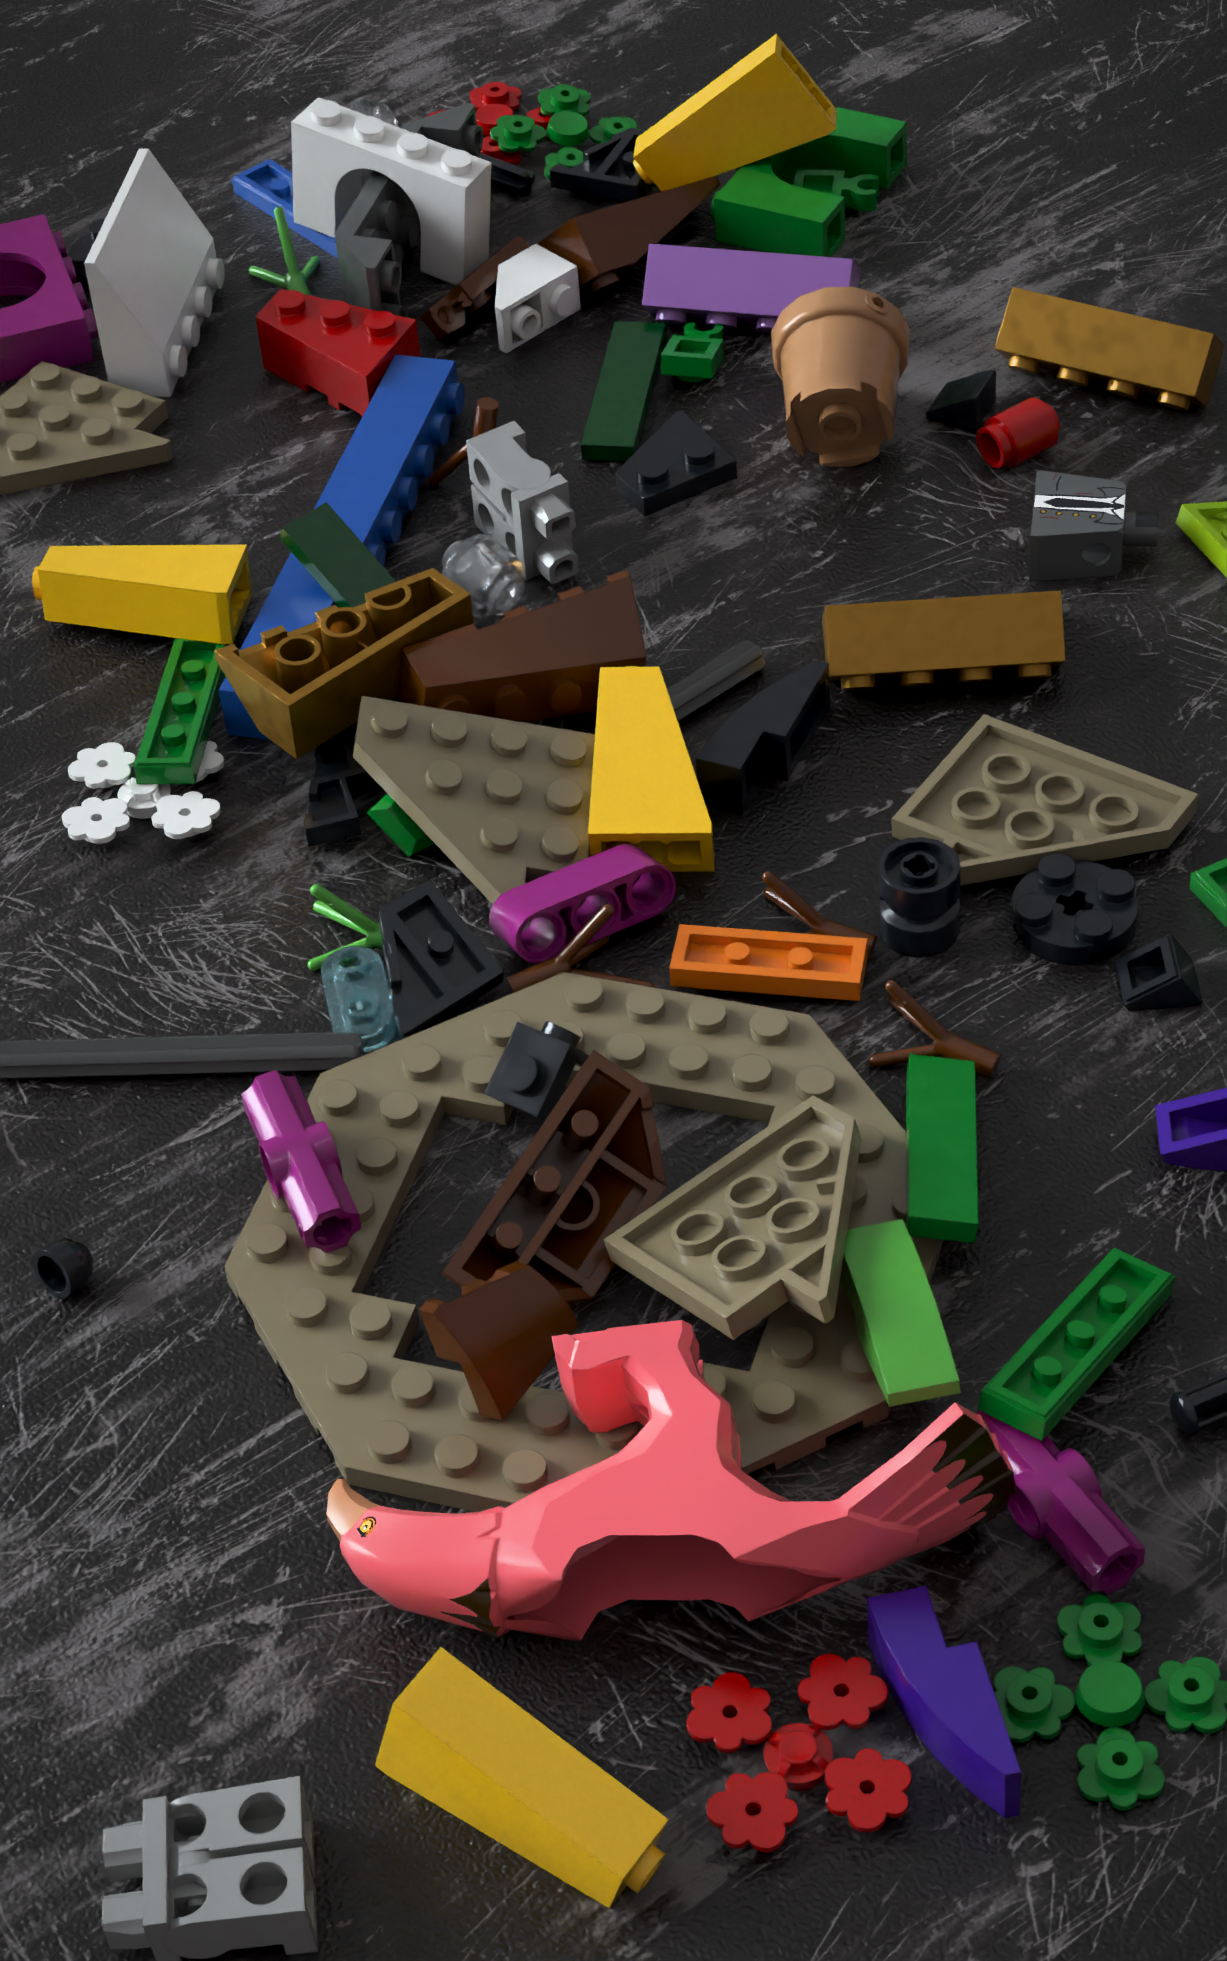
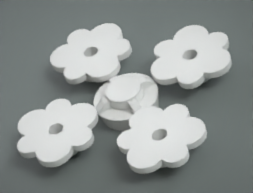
M207 742L196 782L203 780L208 774L218 772L224 766V758L222 754L218 753L215 742ZM104 743L98 746L96 750L93 748L83 749L77 754L78 760L71 763L68 767V774L72 780L85 781L86 786L92 789L109 788L123 784L118 791V798L102 801L99 798L92 797L85 799L81 806L71 807L64 811L62 814L63 825L68 828L69 837L73 840L85 839L94 844L107 843L114 839L117 831H123L130 826L129 816L140 819L151 818L152 825L156 828L164 829L167 837L182 839L207 832L212 828V820L221 813L220 803L211 798L203 799V795L200 792L190 791L181 797L179 795H170L171 787L169 784H137L136 778H131L130 769L134 767L136 757L131 752H124L123 746L119 743Z

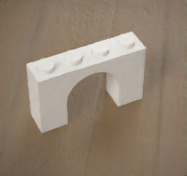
M319 97L291 122L293 218L295 223L335 238V231L362 190V169H370L382 173L396 182L406 192L416 208L421 227V272L458 285L489 259L491 162L473 156L464 150L455 149L428 139L422 134L412 133L383 122L379 118L364 115L343 107L334 101Z

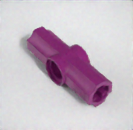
M277 1070L256 1076L253 1084L241 1096L244 1110L259 1141L258 1146L261 1160L277 1200L285 1199L291 1217L296 1223L299 1235L303 1239L306 1248L316 1247L327 1253L347 1246L349 1239L354 1233L362 1229L360 1216L342 1178L340 1159L326 1123L324 1121L316 1123L309 1103L305 1099L301 1086L298 1084L295 1076H284Z
M977 1410L976 1414L982 1416L990 1432L996 1434L1001 1450L1006 1452L1013 1469L1015 1493L1010 1496L1008 1509L1021 1530L1034 1540L1045 1536L1091 1592L1104 1591L1108 1595L1128 1584L1131 1576L1144 1564L1145 1547L1104 1502L1098 1479L1085 1458L1077 1450L1070 1447L1060 1451L1047 1436L1040 1441Z

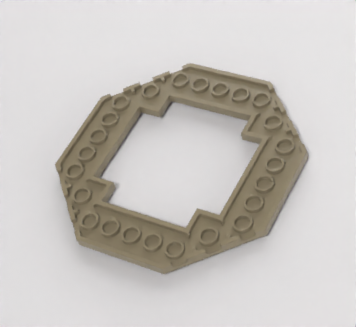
M563 972L320 1073L307 1101L316 1123L324 1121L331 1133L341 1163L342 1178L359 1212L362 1229L354 1233L349 1239L348 1245L327 1253L316 1247L306 1248L303 1239L299 1235L296 1223L291 1217L285 1199L277 1200L267 1179L224 1266L230 1288L238 1301L243 1302L254 1321L255 1330L277 1367L281 1366L293 1386L295 1397L317 1434L323 1436L334 1455L336 1466L349 1485L473 1512H481L498 1506L508 1507L551 1483L619 1453L644 1426L636 1421L608 1432H589L587 1426L573 1415L564 1392L535 1386L529 1387L503 1421L480 1415L464 1372L403 1359L419 1324L417 1306L362 1293L444 1114L507 1125L514 1108L489 1097L484 1092L517 1022L541 1031L545 1021H548L581 1037L577 1046L579 1050L588 1055L595 1050L649 1086L652 1101L656 1103L769 1123V1126L814 1095L855 1117L861 1136V1146L848 1229L903 1219L906 1225V1131L810 1014ZM575 1065L566 1086L570 1085L581 1067ZM911 1236L930 1284L944 1240ZM839 1283L834 1318L826 1324L790 1301L769 1315L750 1372L703 1362L705 1382L719 1393L732 1408L737 1423V1433L740 1438L742 1471L747 1475L769 1464L775 1470L826 1447V1437L856 1423H859L864 1429L887 1418L891 1410L858 1340L855 1313L841 1283Z

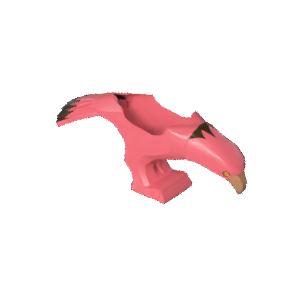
M683 1320L614 1327L603 1331L573 1335L551 1336L562 1389L573 1415L587 1426L589 1432H608L636 1421L644 1426L619 1453L551 1483L508 1507L498 1506L481 1512L471 1513L420 1512L379 1506L351 1489L345 1479H337L328 1493L326 1515L329 1524L340 1540L341 1554L355 1576L362 1584L397 1609L470 1628L496 1638L510 1630L571 1641H581L598 1612L627 1600L709 1599L736 1608L748 1621L754 1620L826 1590L884 1570L902 1558L943 1544L994 1519L998 1513L1007 1509L1010 1496L1015 1493V1477L1006 1452L1001 1450L996 1434L990 1432L982 1416L955 1402L902 1451L839 1499L833 1501H791L770 1491L742 1471L740 1438L737 1433V1423L732 1408L704 1380L703 1360H699L700 1348L692 1324Z

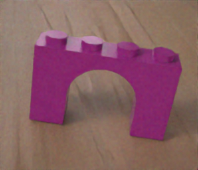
M45 214L0 224V296H31L18 304L0 308V383L24 377L41 361L63 368L94 361L90 340L99 338L97 325L92 309H88L82 284L77 282L72 259L70 256L67 257L61 231H51Z

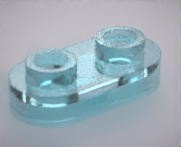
M348 946L331 953L322 963L321 977L332 1031L359 1033L363 1041L364 1052L383 1047L393 1038L396 1032L393 1003L381 957L375 951L360 946Z

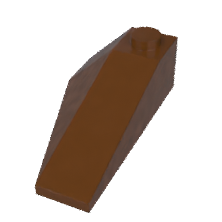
M714 176L573 217L537 245L577 266L579 291L591 288L593 294H599L619 284L621 281L618 274L633 265L648 252L649 243L656 244L715 191L721 183L718 177Z

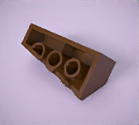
M627 570L609 575L607 576L608 584L586 592L578 586L558 593L559 601L532 611H528L524 605L504 612V618L498 621V623L481 629H477L474 624H470L402 648L398 692L400 702L518 722L596 712L600 667L646 666L647 656L630 574Z

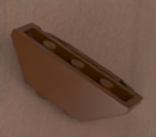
M593 1050L441 1275L462 1288L463 1284L475 1279L488 1281L497 1269L513 1262L527 1264L539 1272L557 1289L568 1304L592 1300L615 1265L610 1260L603 1239L653 1206L666 1188L659 1137L652 1110L653 1101L650 1087Z

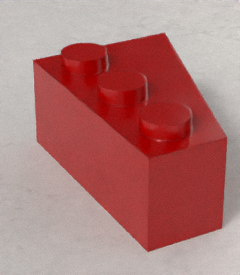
M280 289L255 316L263 367L266 370L306 392L313 388L328 396L329 405L338 410L347 406L361 414V418L394 355L421 357L416 320L394 315L388 311H376L350 305L340 300H328L303 294L297 290Z

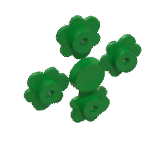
M560 84L554 88L543 89L538 94V101L541 103V113L551 116L546 130L539 125H535V121L531 117L504 115L497 119V126L491 128L490 137L498 141V147L502 151L509 153L520 149L525 152L535 150L536 143L543 142L546 139V134L552 142L565 146L559 149L558 153H550L545 156L546 166L544 168V175L550 180V169L560 163L567 168H573L584 162L583 152L572 146L584 143L588 137L593 143L602 144L628 128H638L636 121L632 118L611 117L600 119L599 126L592 127L589 131L587 120L584 117L590 112L589 103L591 96L589 92L577 89L571 85Z
M1092 1594L1084 1600L1083 1605L1071 1604L1065 1606L1057 1616L1058 1630L1065 1636L1063 1639L1064 1653L1072 1659L1085 1658L1089 1666L1079 1680L1075 1696L1066 1686L1055 1684L1054 1673L1045 1667L1034 1668L1029 1673L1016 1666L1001 1669L994 1678V1693L1010 1741L1014 1743L1029 1741L1035 1734L1042 1739L1056 1737L1061 1729L1060 1720L1071 1716L1075 1709V1702L1079 1711L1089 1721L1100 1726L1111 1727L1100 1733L1097 1744L1088 1743L1079 1748L1077 1763L1082 1770L1078 1775L1077 1786L1079 1792L1086 1799L1095 1802L1109 1799L1110 1804L1115 1809L1127 1811L1136 1805L1137 1798L1152 1799L1161 1794L1164 1789L1165 1776L1161 1768L1156 1765L1158 1761L1157 1747L1148 1741L1135 1742L1133 1735L1129 1731L1119 1728V1726L1134 1721L1141 1714L1144 1704H1146L1152 1712L1165 1715L1166 1726L1174 1732H1186L1191 1727L1202 1733L1218 1732L1225 1726L1227 1721V1681L1220 1680V1668L1209 1658L1194 1657L1189 1659L1184 1665L1178 1661L1169 1660L1160 1665L1159 1679L1150 1682L1144 1694L1141 1680L1137 1673L1128 1665L1121 1663L1123 1656H1135L1141 1650L1142 1639L1137 1633L1141 1626L1139 1610L1130 1603L1116 1602L1111 1604L1106 1596Z

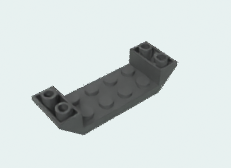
M463 104L401 126L404 130L422 134L428 139L455 149L464 150L480 158L483 145V129L481 125L476 123L474 104ZM377 171L372 172L334 233L344 302L350 305L376 311H388L394 315L407 317V309L404 305H401L399 294L402 279L401 267L402 261L410 247H415L418 241L419 232L421 231L420 220L416 208L406 192L392 179Z

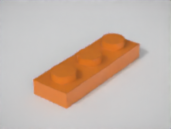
M679 924L669 967L670 985L673 987L860 1001L868 959V938Z

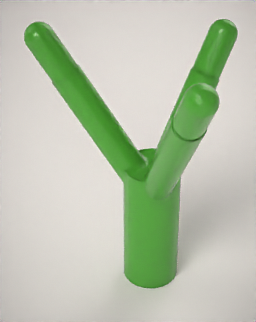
M278 206L274 209V215L288 273L282 276L257 266H251L249 274L288 290H297L303 294L311 295L307 282L320 264V258L313 256L303 270L299 271L283 208Z
M314 884L311 887V894L319 899L313 904L314 911L367 936L364 939L310 959L307 966L311 971L336 964L375 948L383 949L379 923L374 922L321 885Z

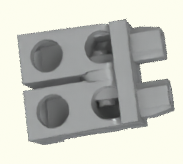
M515 421L466 440L470 480L474 483L471 485L475 525L498 548V544H500L501 550L505 549L509 553V556H506L514 564H516L515 557L519 560L522 568L520 575L526 581L542 574L550 583L555 584L576 575L579 572L578 555L573 551L572 531L576 528L575 512L570 508L568 481L560 473L551 476V470L546 463L531 458L527 454L526 433Z
M300 1776L190 1794L177 1798L171 1803L168 1802L166 1796L143 1799V1821L103 1829L104 1867L110 1882L143 1877V1890L106 1895L102 1899V1928L110 1949L151 1947L156 1961H182V1957L207 1959L219 1956L228 1950L283 1944L286 1955L318 1952L316 1887L313 1881L315 1879L313 1816Z

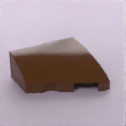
M513 1262L497 1269L488 1281L475 1279L463 1284L462 1296L446 1302L432 1298L427 1300L419 1309L437 1357L460 1363L480 1415L501 1421L507 1417L554 1357L555 1352L551 1336L571 1335L579 1325L569 1304L557 1289L531 1266L519 1262Z

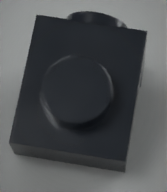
M545 1021L541 1031L517 1022L484 1094L545 1121L559 1101L575 1065L582 1067L589 1057L588 1054L577 1048L581 1037L548 1021Z

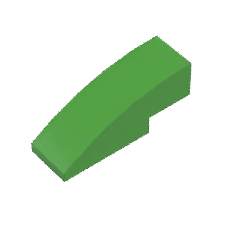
M903 1219L848 1229L840 1283L855 1313L858 1340L888 1406L892 1407L961 1393L959 1377L938 1307L925 1270Z

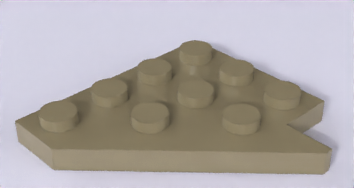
M41 361L0 396V495L169 462L174 457L171 441L151 434L169 418L166 400Z
M362 696L353 758L492 904L500 895L508 890L589 858L588 825L595 734Z
M983 714L892 817V837L899 840L925 837L939 840L950 846L959 856L961 867L960 886L1028 874L1038 869L1039 861L1049 854L1060 853L1070 856L1073 860L1094 862L1169 848L1197 813L1198 793Z
M814 1095L603 1239L610 1260L732 1340L745 1331L757 1326L762 1319L788 1301L823 1323H828L835 1315L861 1146V1136L855 1117Z

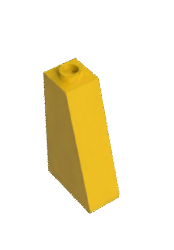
M775 34L637 137L633 163L636 171L647 184L655 183L661 192L717 176L826 136L836 129L837 109L780 37Z
M247 544L50 546L40 566H35L32 575L33 594L36 600H42L46 621L215 644L234 643L252 598Z
M600 667L588 825L590 855H596L618 845L632 844L638 846L671 872H715L712 822L660 667Z
M442 1647L438 1649L393 1702L375 1764L378 1769L607 1908L612 1906L626 1886L638 1894L664 1860L666 1854L656 1846L666 1827L668 1818Z

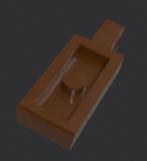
M522 236L515 237L419 317L436 336L435 339L437 341L451 335L465 325V311L468 315H471L493 297L487 288L493 283L495 286L497 285L498 265L529 248V245Z

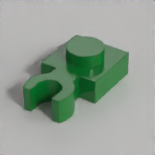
M796 169L794 186L844 197L845 207H851L857 211L870 212L877 210V196H879L878 175L861 174L853 178H845V170Z
M696 322L687 323L684 326V336L672 335L661 353V374L675 375L684 382H700L707 378L712 379L724 359L723 325L716 324L712 330L699 331L696 330Z

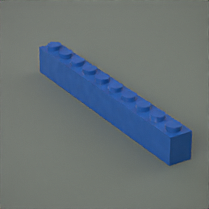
M394 355L315 506L317 508L327 502L383 567L385 555L391 543L396 544L399 540L402 521L407 511L413 510L416 505L418 489L423 478H429L432 473L434 456L439 446H445L447 443L450 424L454 416L460 415L463 410L465 388L463 383H458L456 364L453 360ZM292 552L240 650L261 643L260 633L280 625H283L287 632L316 622L315 612L333 605L340 608ZM225 677L219 688V695L227 734L270 740L258 730L230 682Z

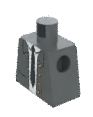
M1037 470L1030 535L1029 581L1116 576L1122 569L1123 546L1157 547L1159 513L1125 511L1126 485L1121 481Z

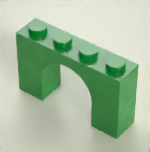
M834 106L837 109L836 129L833 132L737 168L735 174L726 185L715 193L711 202L710 214L711 218L715 220L716 241L761 252L832 257L845 241L844 197L791 185L794 182L796 169L845 170V178H853L861 174H874L879 176V188L888 189L907 165V122Z

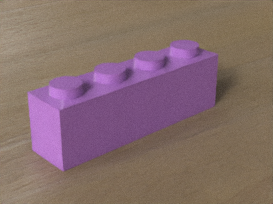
M649 243L642 306L651 315L656 316V322L666 323V325L683 326L686 325L687 318L705 319L706 326L714 328L716 324H722L724 330L736 329L737 322L757 324L756 330L771 333L781 311L798 297L825 287L858 288L860 269L853 259Z

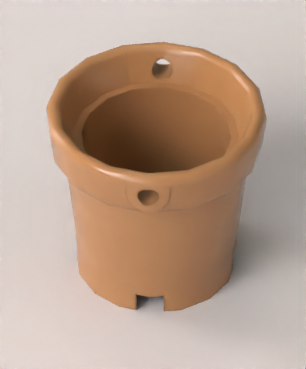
M825 287L804 294L781 311L771 331L774 369L783 382L787 438L794 450L803 457L805 448L813 453L820 454L819 464L824 466L853 467L871 461L880 454V443L886 440L887 437L890 443L894 436V415L898 383L908 365L910 328L899 308L874 292L856 287Z

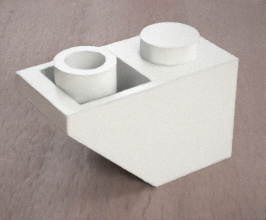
M534 244L498 265L495 314L499 350L502 352H510L581 309L577 266L549 250Z

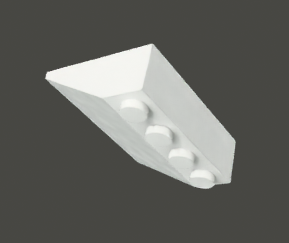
M139 148L84 265L108 382L154 397H171L178 378L184 377L186 373L187 357L191 348L197 347L199 343L202 322L204 318H209L211 315L214 294L217 289L223 287L225 269L223 260L216 258L214 240L152 152L149 149Z

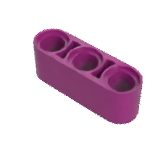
M632 844L618 845L500 895L491 907L489 926L493 934L527 962L537 964L557 956L605 904H611L614 907V914L587 944L658 915L672 902L676 891V881L670 870L638 846ZM586 898V901L583 903V905L579 907L581 902ZM532 920L529 927L523 931L524 927L528 924V922Z

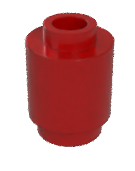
M1035 397L1028 398L986 420L984 427L978 430L976 436L979 452L986 463L993 468H1000L1002 466L1006 468L1015 467L1057 444L1058 431L1060 429L1059 417L1049 404Z

